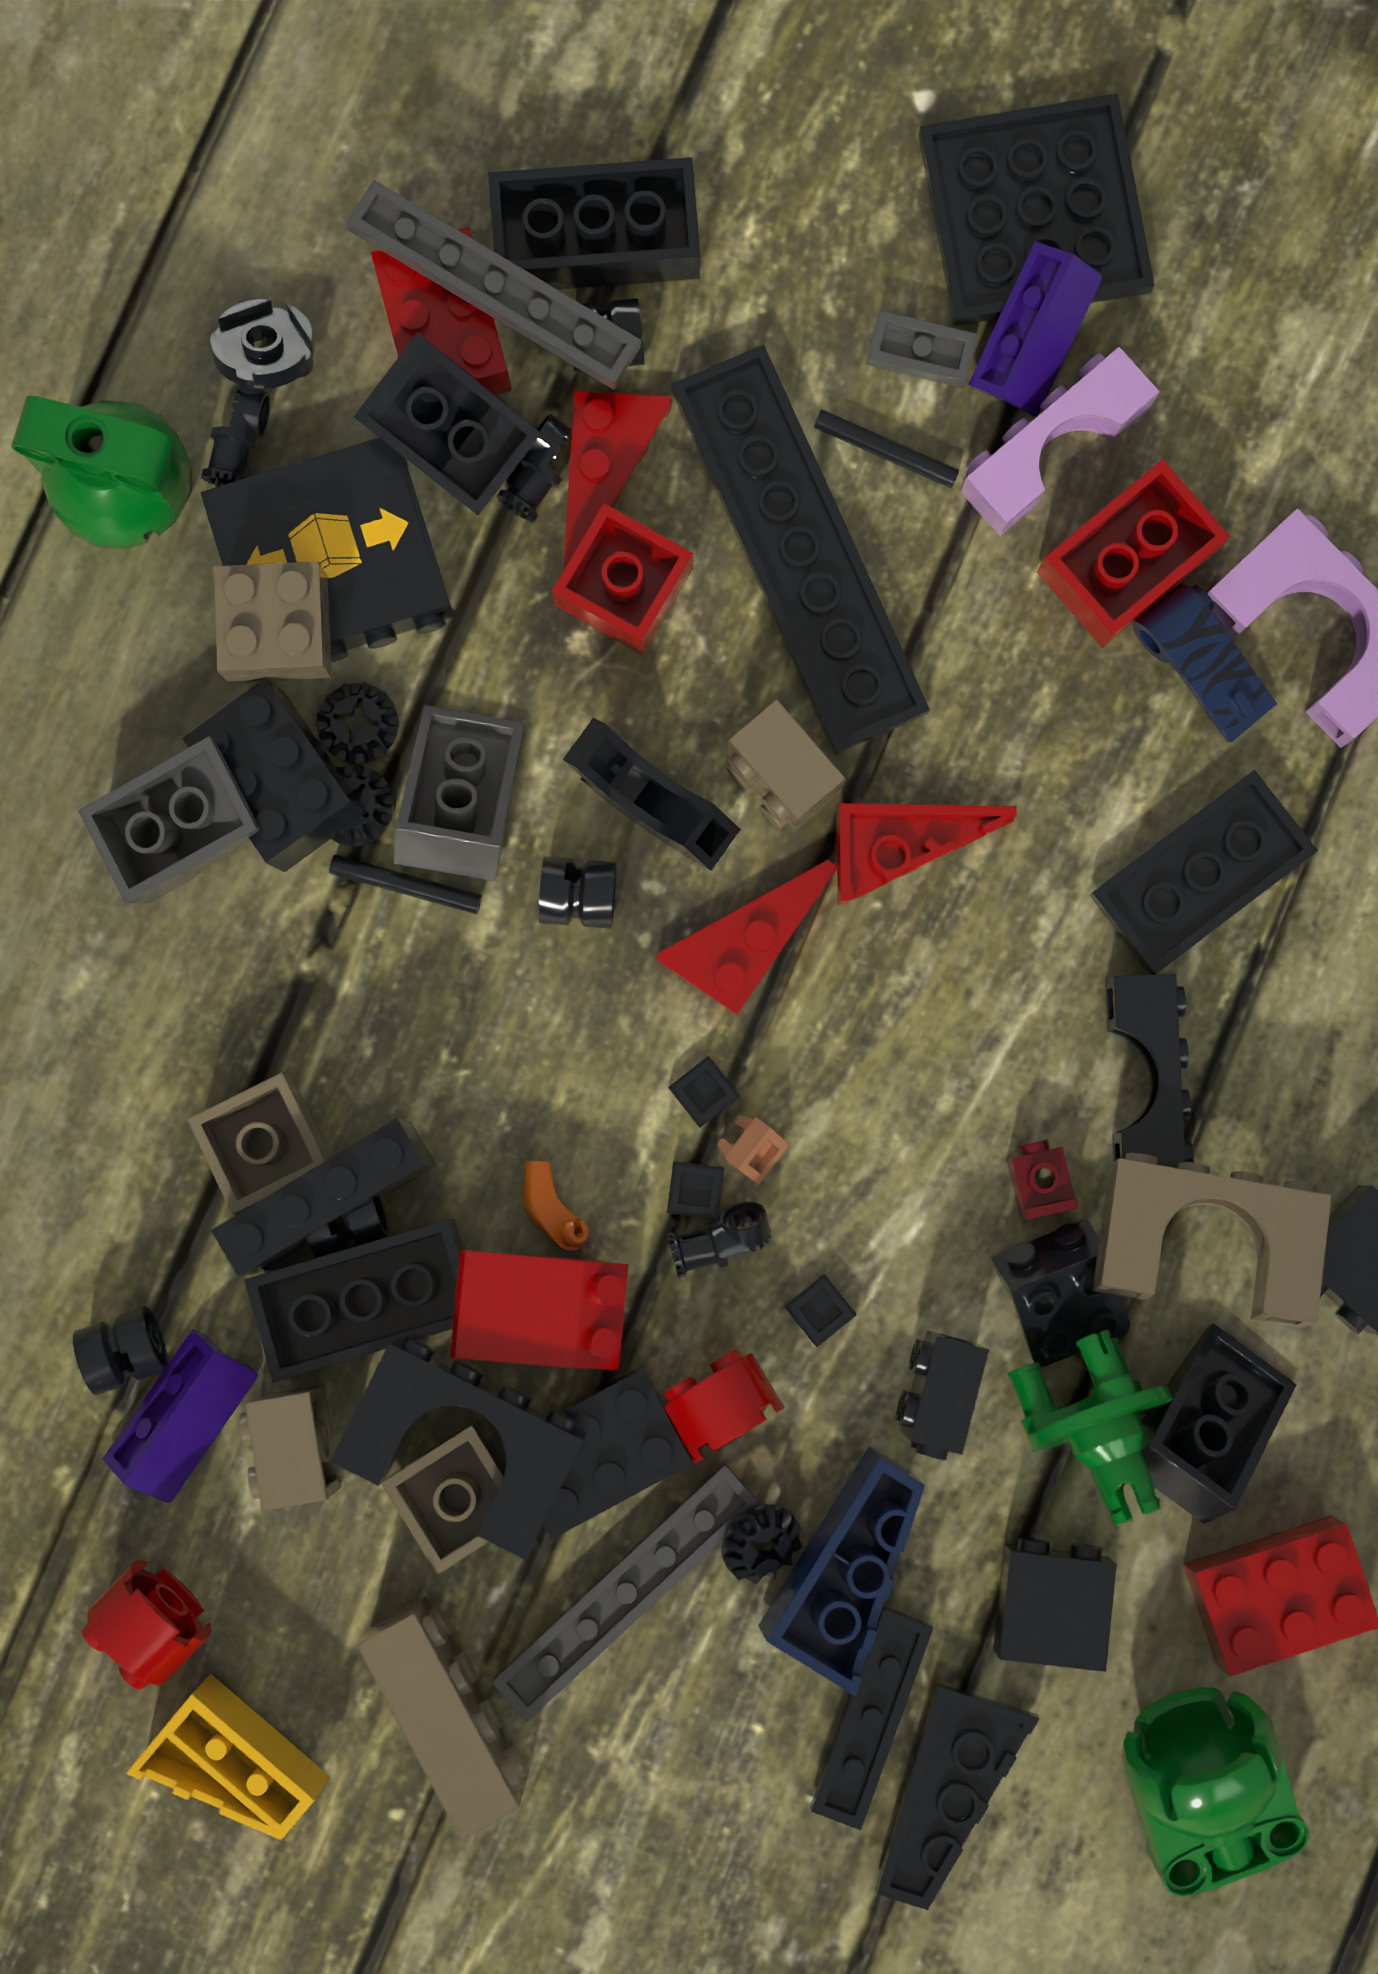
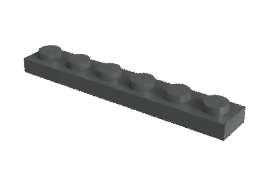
M373 180L347 220L348 231L613 390L641 347V340L375 180Z
M724 1463L497 1674L491 1683L521 1717L528 1722L723 1540L727 1529L738 1516L753 1507L761 1505L760 1501Z

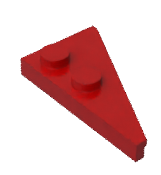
M574 391L564 569L603 503L612 508L616 505L631 479V473L635 466L643 459L652 437L664 417L667 418L670 413L671 396Z
M839 803L836 807L837 905H845L1013 823L1014 818L1017 817V806Z
M829 860L824 861L659 952L655 958L656 961L737 1016L837 871V865Z

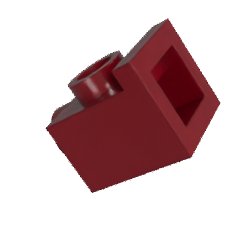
M1048 1139L1017 1146L1020 1156L1007 1159L1020 1218L1022 1220H1030L1078 1209L1079 1206L1077 1198L1074 1196L1063 1147L1050 1149ZM1040 1168H1045L1052 1174L1051 1184L1044 1189L1037 1186L1034 1180L1035 1173Z

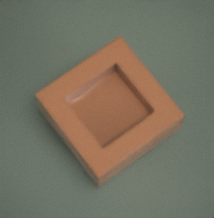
M738 1116L734 1122L744 1130V1133L735 1144H730L727 1140L721 1138L718 1142V1147L725 1155L724 1159L759 1186L790 1144L757 1117L752 1120L745 1116Z

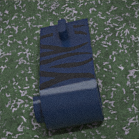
M1181 583L1133 623V629L1140 642L1154 657L1160 661L1171 663L1225 740L1232 743L1277 703L1211 611L1214 609V604L1209 595L1198 585L1189 587Z

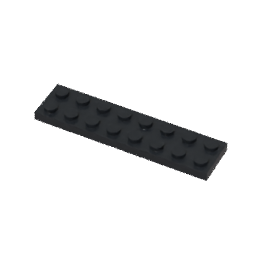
M764 344L672 383L671 391L834 753L838 754L927 715L930 711L928 704Z

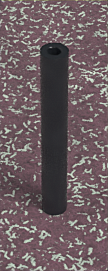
M821 409L815 422L814 428L950 489L953 488L960 472L959 469Z
M334 854L330 863L329 874L476 915L481 906L483 897L481 894Z

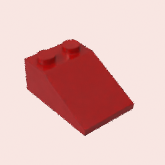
M460 1250L450 1357L565 1368L619 1370L629 1264L592 1259Z

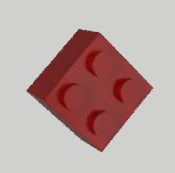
M603 503L552 589L554 604L643 655L693 570V553Z

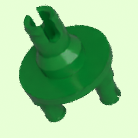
M1109 1330L1100 1332L1098 1336L1095 1333L1076 1342L1094 1384V1388L1090 1390L1092 1395L1063 1409L1060 1406L1055 1407L1038 1362L1015 1369L1008 1373V1377L1012 1381L1025 1416L1021 1423L1031 1450L1040 1451L1069 1443L1075 1459L1091 1470L1101 1498L1111 1513L1109 1517L1114 1525L1117 1526L1133 1520L1123 1494V1487L1127 1484L1133 1489L1143 1515H1149L1161 1509L1160 1499L1156 1498L1153 1480L1141 1452L1145 1431L1139 1416L1169 1403L1172 1397L1167 1386L1142 1390L1139 1381H1133L1120 1349L1118 1338L1111 1339Z

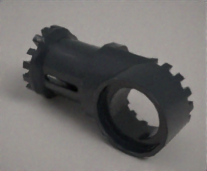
M237 389L236 394H240V396H234V400H238V403L232 404L234 411H231L230 427L219 426L212 427L210 438L214 440L209 466L202 470L201 479L204 482L215 484L218 487L221 483L225 485L245 479L243 475L248 452L255 448L257 437L262 438L268 424L270 413V396L268 392L263 391L259 394L250 395Z
M552 414L547 415L539 425L538 429L542 434L522 458L521 464L523 467L507 490L501 489L496 497L502 502V505L505 507L509 506L508 510L513 511L514 508L517 509L515 515H520L522 519H526L530 523H534L538 518L536 510L552 487L558 488L562 482L561 477L549 465L552 463V459L554 460L557 457L555 454L557 452L560 453V447L562 445L565 446L566 442L564 439L569 440V435L573 431Z
M756 1202L737 1203L727 1208L721 1215L720 1220L710 1222L707 1229L680 1236L675 1232L667 1234L670 1249L672 1252H675L672 1253V1257L675 1259L673 1261L678 1278L686 1277L687 1271L717 1263L720 1267L728 1266V1256L748 1253L751 1250L752 1252L757 1251L756 1246L758 1245L762 1249L764 1241L768 1244L769 1238H771V1230L763 1205ZM744 1223H748L749 1226H751L744 1229H737L739 1225L741 1228L745 1227Z

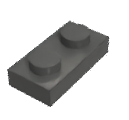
M879 310L866 365L964 388L978 334Z

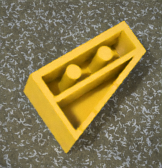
M212 1674L191 1694L126 1773L139 1780L147 1777L174 1789L172 1794L186 1800L192 1796L220 1808L219 1814L280 1840L284 1838L311 1806L330 1779L326 1772Z

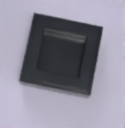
M709 1056L668 1087L699 1128L740 1097Z
M673 1161L667 1213L718 1219L724 1167Z
M822 1274L784 1305L785 1309L816 1348L857 1316L825 1274Z

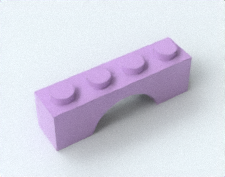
M1120 347L1106 358L1101 353L1094 356L1078 372L1081 380L1068 391L1063 385L1054 390L1040 405L1043 410L1040 415L1030 423L1026 418L1018 421L1002 437V440L1006 443L993 455L985 450L965 468L964 472L968 476L964 481L961 493L999 536H1002L1038 505L1045 492L1039 470L1040 453L1051 440L1071 431H1092L1114 440L1151 408L1160 391Z

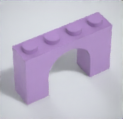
M1297 508L1207 594L1214 604V609L1211 611L1233 639L1243 632L1272 603L1288 594L1296 592L1318 593L1332 599L1344 609L1353 624L1356 635V650L1353 661L1346 673L1305 711L1342 748L1355 739L1378 717V588L1363 575L1362 565L1352 554L1346 551L1340 552L1327 538V530L1318 519L1311 515H1304Z

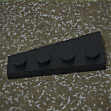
M936 1682L875 1887L878 1895L925 1910L930 1908L963 1851L962 1846L975 1824H979L989 1807L988 1802L1003 1776L1006 1778L1017 1759L1016 1754L1027 1735H1031L1040 1718L1037 1714Z

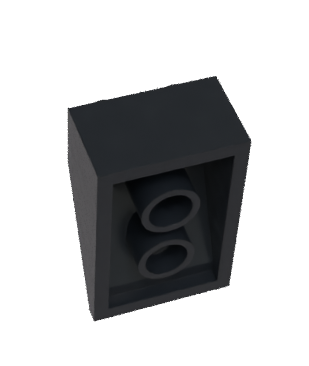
M416 333L354 415L355 419L477 515L481 513L542 434L534 424L419 333Z
M1214 1323L1209 1325L1166 1385L1172 1400L1146 1413L1141 1420L1145 1431L1141 1452L1154 1487L1203 1524L1235 1510L1297 1384Z

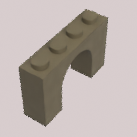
M1127 1153L1125 1159L1119 1158L1110 1166L1093 1291L1146 1300L1155 1295L1162 1240L1170 1219L1178 1210L1185 1207L1211 1205L1222 1208L1236 1216L1247 1227L1254 1240L1257 1250V1271L1251 1319L1300 1328L1317 1323L1332 1195L1316 1193V1185L1302 1181H1284L1283 1187L1264 1184L1263 1176L1250 1172L1234 1171L1231 1172L1230 1177L1210 1174L1209 1166L1198 1163L1181 1162L1178 1163V1168L1157 1165L1158 1158L1140 1153Z

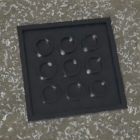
M1118 93L920 126L918 136L954 326L999 319L1035 241L1076 255L1102 275V281L1091 303L1152 292L1155 284Z

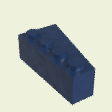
M869 1446L758 1625L768 1643L854 1696H857L862 1681L861 1672L868 1652L871 1653L877 1635L876 1626L884 1602L888 1600L894 1583L892 1577L900 1553L904 1552L925 1485L913 1473Z

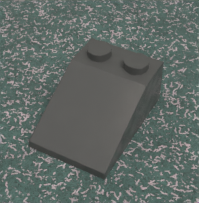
M424 705L395 828L394 864L496 881L525 723Z
M213 736L206 737L78 810L124 903H150L196 877L260 830Z

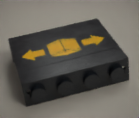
M379 437L200 492L222 566L319 561L328 576L331 663L349 655L347 650L366 644L370 649L381 648L397 641L396 635L414 629L419 634L433 632L446 625L445 620L455 617L408 470L407 460Z

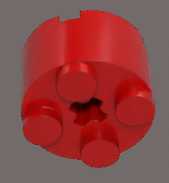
M736 1348L710 1364L714 1372L713 1375L700 1383H697L695 1378L689 1377L664 1393L669 1403L663 1408L695 1463L706 1458L701 1448L707 1444L712 1451H718L766 1421L767 1419L762 1410L771 1405L776 1413L785 1408L753 1353L742 1357Z
M145 1560L134 1561L93 1603L87 1611L88 1623L81 1630L85 1641L99 1652L105 1651L120 1666L119 1672L124 1681L137 1690H143L148 1684L161 1685L165 1683L210 1637L212 1631L210 1622L202 1628L197 1617L204 1609L193 1593L179 1579L163 1568L156 1575L144 1570L150 1563Z

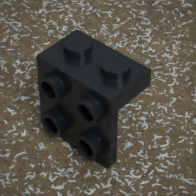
M1087 1219L1063 1225L1052 1233L1027 1243L1016 1244L1007 1251L991 1257L996 1274L1013 1301L1030 1356L1034 1363L1038 1362L1040 1364V1367H1046L1080 1353V1348L1077 1347L1076 1342L1095 1333L1098 1336L1100 1332L1109 1330L1110 1338L1112 1339L1126 1334L1130 1329V1321L1122 1296L1093 1291L1100 1238Z

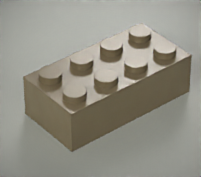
M426 1596L371 1626L357 1647L462 1841L520 1807L526 1785L524 1776L528 1775L529 1772L517 1747L513 1745L507 1748L498 1729L503 1727V1722L495 1705L489 1698L482 1701L472 1682L478 1680V1677L469 1657L464 1651L457 1654L447 1635L452 1633V1628L446 1614L438 1604L431 1607Z

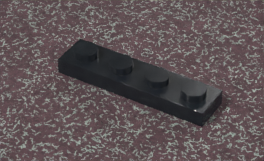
M883 1606L876 1626L877 1635L871 1653L868 1652L861 1672L862 1681L857 1696L850 1694L810 1805L811 1812L855 1829H862L934 1628L932 1624Z

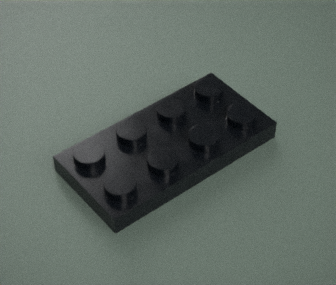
M1254 769L1093 891L1089 896L1151 975H1156L1318 850Z

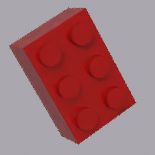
M470 227L458 229L472 238ZM382 250L371 252L398 357L416 333H419L496 395L512 391L505 358L492 316Z
M1162 459L1050 552L1042 561L1037 574L1103 649L1214 556L1230 536Z
M1327 1516L1183 1563L1215 1663L1229 1677L1378 1629V1614L1348 1525L1332 1516Z

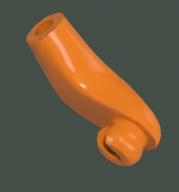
M525 1162L523 1207L528 1218L560 1249L565 1251L580 1249L588 1241L590 1230L584 1220L573 1214L558 1199L553 1182L551 1162Z

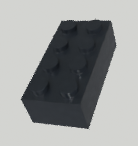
M692 157L488 172L494 252L555 289L700 279V248Z
M447 1219L245 1279V1285L272 1381H280L384 1350L394 1340L403 1344L406 1337L418 1340L451 1330L453 1328L460 1250H463L455 1219Z

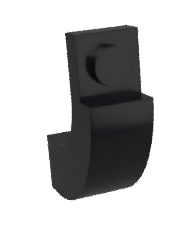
M595 718L591 719L563 758V761L581 776L580 780L609 804L674 850L712 871L741 830L716 805L685 789L661 773L636 753L605 723Z

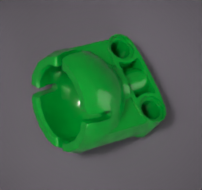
M26 396L11 448L25 456L42 475L41 482L49 505L73 535L97 547L129 549L147 543L145 533L152 530L160 536L174 525L190 497L192 467L186 448L179 440L180 438L162 415L136 402L102 400L78 407L43 397ZM97 436H104L103 443L98 450L92 453H82L84 445L89 440Z
M1197 1687L1169 1694L1147 1706L1138 1715L1134 1722V1732L1128 1731L1123 1741L1122 1759L1125 1775L1147 1841L1146 1851L1169 1893L1178 1897H1187L1222 1887L1286 1861L1299 1854L1307 1846L1310 1838L1309 1829L1298 1812L1272 1720L1248 1695L1233 1691L1226 1702L1220 1690L1210 1687ZM1228 1708L1231 1711L1234 1719L1230 1716Z

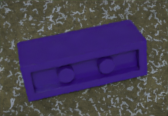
M1035 241L968 385L982 393L1008 402L1024 413L1036 417L1041 410L1040 405L1046 399L1102 281V275L1076 255Z
M194 1329L191 1330L168 1363L167 1371L161 1373L102 1458L124 1485L165 1503L173 1501L258 1377V1373L252 1367L226 1355L208 1336Z

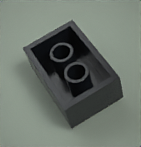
M267 678L262 679L182 738L189 748L208 736L214 737L260 828L249 839L265 863L283 872L288 871L343 831L344 828L367 813L286 693Z
M644 1365L558 1410L577 1420L580 1424L576 1431L586 1436L543 1522L551 1540L693 1464V1459L663 1408L665 1404Z

